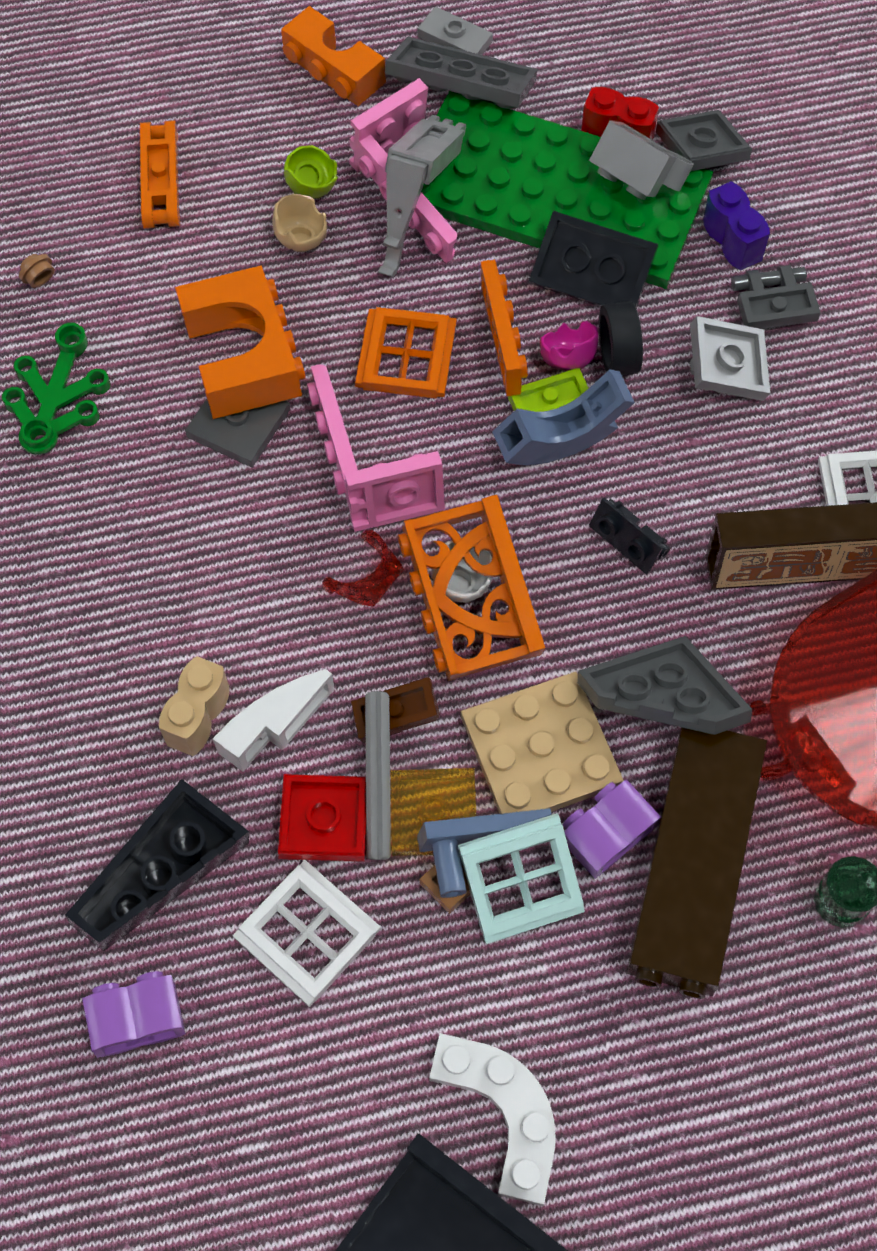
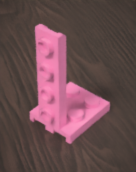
M420 78L351 120L350 125L355 129V135L350 138V147L354 151V156L349 159V164L357 173L361 171L365 177H371L379 186L380 192L386 201L387 182L385 169L388 150L421 119H425L428 87ZM421 192L409 227L415 228L422 235L430 252L438 254L445 263H448L454 258V244L457 241V233Z
M321 364L311 366L313 382L307 383L310 402L312 406L319 405L320 411L315 412L320 435L326 433L328 435L329 441H324L329 465L334 463L337 465L338 471L332 472L338 495L345 493L354 532L444 511L443 467L439 452L416 454L407 459L390 463H378L372 467L358 470L327 367Z

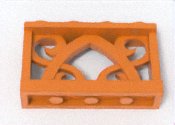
M497 494L482 498L478 502L403 521V533L397 535L403 557L410 556L414 571L409 572V578L415 596L422 594L426 610H422L420 613L426 634L434 633L438 648L433 649L432 654L438 673L445 672L447 680L451 681L522 659L526 660L537 657L543 653L546 647ZM481 517L483 522L468 532L463 538L451 526ZM435 530L447 534L454 542L455 546L450 551L444 542L433 541L439 548V553L435 556L426 554L422 547L423 537L428 532ZM474 548V552L479 558V553L487 550L492 555V561L487 565H482L473 558L470 551ZM462 559L473 571L487 577L500 576L502 584L493 589L486 597L482 607V617L464 610L445 595L449 581ZM427 567L439 569L433 587ZM493 602H505L508 606V612L501 615L495 611L496 621L490 620V610ZM441 613L455 622L447 630H445ZM475 632L483 634V647L476 657L465 659L458 656L453 650V639L456 636H464L467 639L466 648H468L475 639ZM492 637L519 638L521 646L489 655Z

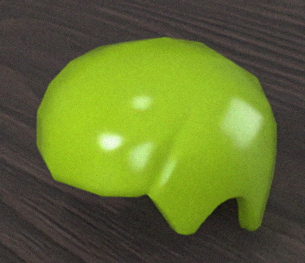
M313 145L299 146L288 154L284 165L285 182L294 194L319 199L331 191L338 179L337 162L331 159L324 150Z

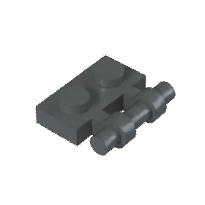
M790 265L778 266L776 271L760 273L757 269L745 271V275L732 277L731 286L733 291L746 290L745 292H739L737 299L744 326L766 329L818 321L821 311L812 283H796L806 281L807 272L805 267L792 268ZM774 285H778V286H779V287H773V288H766V289H764V287H767V286H774Z

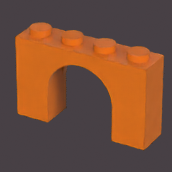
M262 265L175 287L189 339L232 328L249 329L263 336L253 349L242 355L198 366L213 419L302 396L300 380L306 379L304 367L300 356L295 358L292 356V353L297 352L291 330L284 331L283 327L287 326L284 308L282 304L275 305L274 301L279 300L273 278L266 279Z

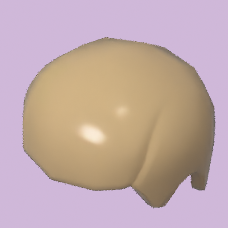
M300 194L283 196L274 205L272 218L274 235L282 245L295 252H306L315 249L326 238V213L321 214L317 210L315 200L310 196Z

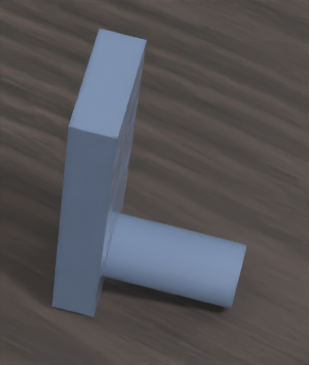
M551 808L424 822L417 835L419 851H433L440 896L442 898H452L467 892L459 854V844L552 815Z

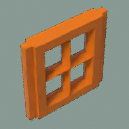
M376 307V309L369 308L355 387L363 388V390L427 398L437 399V397H445L457 318H449V315L380 307ZM387 325L407 327L404 348L383 346ZM414 328L435 330L431 351L411 349ZM382 354L402 356L398 378L378 376ZM409 357L430 359L426 381L406 379Z

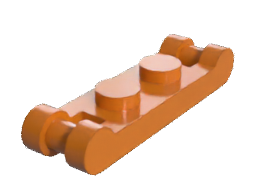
M175 120L165 121L164 125H152L151 122L140 123L141 218L144 229L155 228L156 224H168L169 227L180 226L178 131ZM166 204V209L154 210V205Z

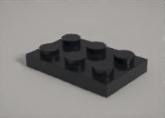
M553 211L532 269L529 283L599 307L603 304L631 301L637 309L659 246L656 243Z

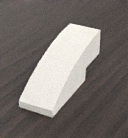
M324 669L299 677L277 687L251 703L232 718L213 738L218 754L244 772L269 741L283 750L334 691L332 673Z

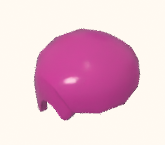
M583 321L576 330L570 329L566 323H562L555 332L546 333L540 338V352L543 360L557 370L583 369L595 358L597 353L598 329L588 321Z

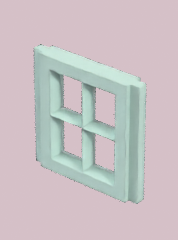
M557 813L458 845L475 911L486 944L585 912L563 825ZM550 841L555 864L525 873L519 851ZM511 854L516 876L485 886L479 864ZM558 871L563 894L533 903L527 881ZM519 884L525 906L494 916L488 894Z

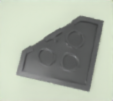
M686 636L578 671L577 684L599 709L713 735L751 722L753 709Z

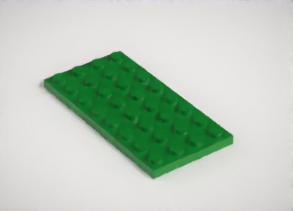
M453 91L448 92L437 116L440 117L439 122H442L445 118L453 120V126L458 122L466 124L461 151L429 185L424 184L421 191L445 219L540 249L552 212L556 211L658 244L659 248L646 283L667 289L711 183L713 171L707 169L690 171L680 191L673 190L662 184L656 197H646L645 200H642L626 190L628 184L620 179L613 182L598 174L597 170L599 167L589 161L601 137L515 110L501 108L482 100L466 99L461 94Z

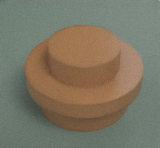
M32 254L28 256L20 265L19 278L24 284H29L32 288L42 286L50 280L55 272V269L52 267L51 258L47 254Z

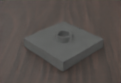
M720 110L657 121L655 131L670 151L685 157L694 164L691 171L750 160L752 148Z
M206 399L186 428L185 433L187 438L253 468L291 410L290 403L281 401L213 419Z

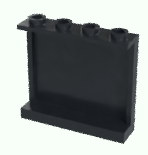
M418 1133L407 1147L406 1155L335 1251L568 1250Z

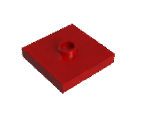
M284 774L278 858L365 862L366 777Z

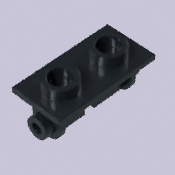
M602 498L589 527L648 575L657 558L662 560L669 553L671 548L666 544L667 539L660 537L647 525L640 528L638 526L640 519L624 507L620 500L615 502L612 499Z

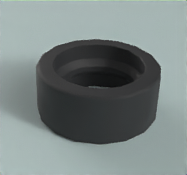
M631 301L603 304L600 308L599 341L606 372L611 369L620 371L621 375H630L641 371L643 363L642 331L638 311L635 304Z

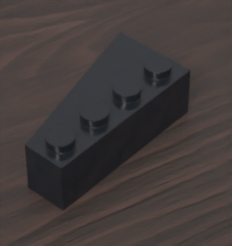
M181 779L65 916L72 927L102 951H105L248 845L249 831Z

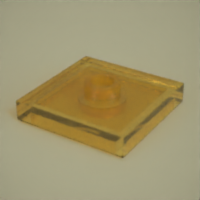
M475 768L390 770L392 856L433 855V851H419L417 835L424 822L477 816Z

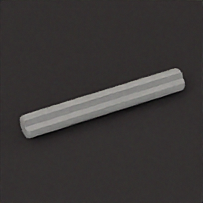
M372 691L365 695L366 851L368 859L386 860L391 856L389 695L384 691Z

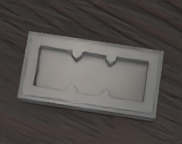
M436 6L417 28L418 37L425 41L483 55L493 42L492 32Z

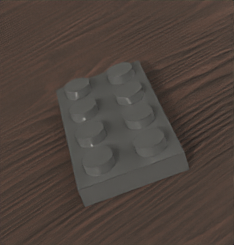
M409 36L386 60L385 74L395 76L400 82L412 83L420 78L432 90L454 91L461 93L466 99H485L493 101L498 107L507 109L520 106L535 84L538 69Z

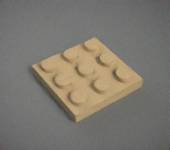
M576 671L461 711L462 722L499 814L551 808L552 812L596 796L611 782L618 786L624 781L588 697L577 684L578 674Z

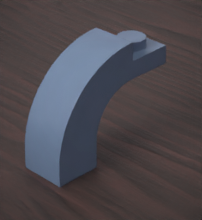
M609 369L590 388L572 402L543 412L516 409L492 433L506 463L516 465L549 463L577 454L606 438L618 428L615 420L635 402L620 371Z

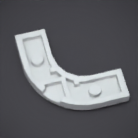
M440 1033L429 1081L476 1092L494 1103L502 1112L508 1128V1149L498 1195L544 1206L555 1151V1124L550 1103L540 1083L526 1066L507 1052L484 1043Z

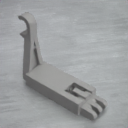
M431 115L427 120L421 119L389 148L385 169L387 182V236L383 242L387 249L384 263L380 266L378 273L390 277L396 275L401 261L405 234L423 185H429L460 154L466 124L458 122L453 126V120L445 118L442 122H439V116Z

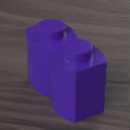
M730 181L710 190L703 217V224L707 233L716 242L722 244L725 258L738 270L741 271L761 262L770 235V229L765 218L758 211L750 207L747 194L736 183Z

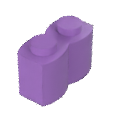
M627 779L618 786L614 782L606 785L595 796L594 799L597 801V804L587 812H584L582 808L578 809L562 824L566 829L564 833L569 851L594 879L604 873L626 852L650 834L659 825L661 816Z
M161 971L145 973L136 978L137 983L127 987H119L118 983L102 984L92 989L93 994L82 998L91 1049L97 1058L123 1053L144 1045L168 1041L186 1034L176 984L172 975L163 976Z

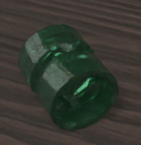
M856 856L844 857L835 862L815 888L814 902L820 916L831 925L841 928L853 927L862 922L877 906V867L865 858Z

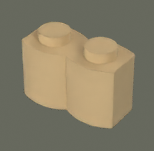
M198 656L185 666L179 678L178 692L167 701L159 718V729L167 746L191 756L196 755L205 746L211 733V720L221 713L229 697V684L223 666Z

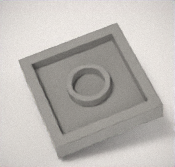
M696 316L690 323L692 345L690 371L694 375L695 388L764 401L771 393L764 329Z

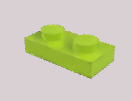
M580 368L522 385L521 394L508 396L513 411L523 409L543 412L572 402L589 387Z

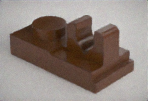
M429 677L384 690L389 695L390 736L437 721V718L440 716L437 699L435 698L432 682ZM365 697L352 700L351 703L358 738L365 744Z

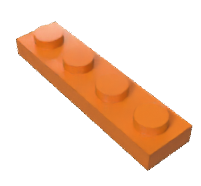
M495 259L481 261V291L506 396L520 395L522 378L528 377V369L525 355H518L517 351L521 349L518 327L512 328L511 323H514L512 301H505L504 298L508 294L505 274L498 273Z

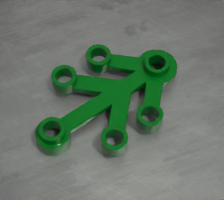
M66 323L60 326L55 333V340L60 354L48 386L39 374V368L33 357L21 356L14 362V370L17 377L21 381L27 382L41 404L38 415L35 417L27 406L28 401L21 388L10 387L2 394V401L6 409L11 413H15L22 424L19 432V441L22 448L28 453L36 455L47 453L55 447L58 435L78 424L92 426L100 418L97 405L91 400H83L75 406V410L54 419L56 411L90 392L96 395L104 394L111 386L107 372L97 368L89 371L86 377L65 387L75 358L82 355L88 346L85 331L77 323ZM25 366H32L28 371H21ZM97 379H103V382L100 384H92ZM14 397H20L15 403L9 402ZM87 410L93 411V412H92L90 415H88V416H82V413H83L84 411H87ZM40 435H43V436H44V437L41 438V439L34 440L37 436H40Z

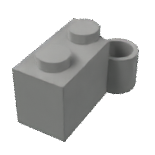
M609 121L589 159L590 162L599 167L597 170L598 174L613 182L620 179L628 184L626 190L642 200H645L646 197H656L662 184L673 190L680 191L694 166L685 157L669 151L623 122Z

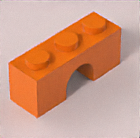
M308 6L281 28L283 52L287 59L309 71L316 80L323 81L333 88L341 98H347L355 105L360 106L386 83L385 58L360 40L347 50H334L336 49L334 22L311 6Z

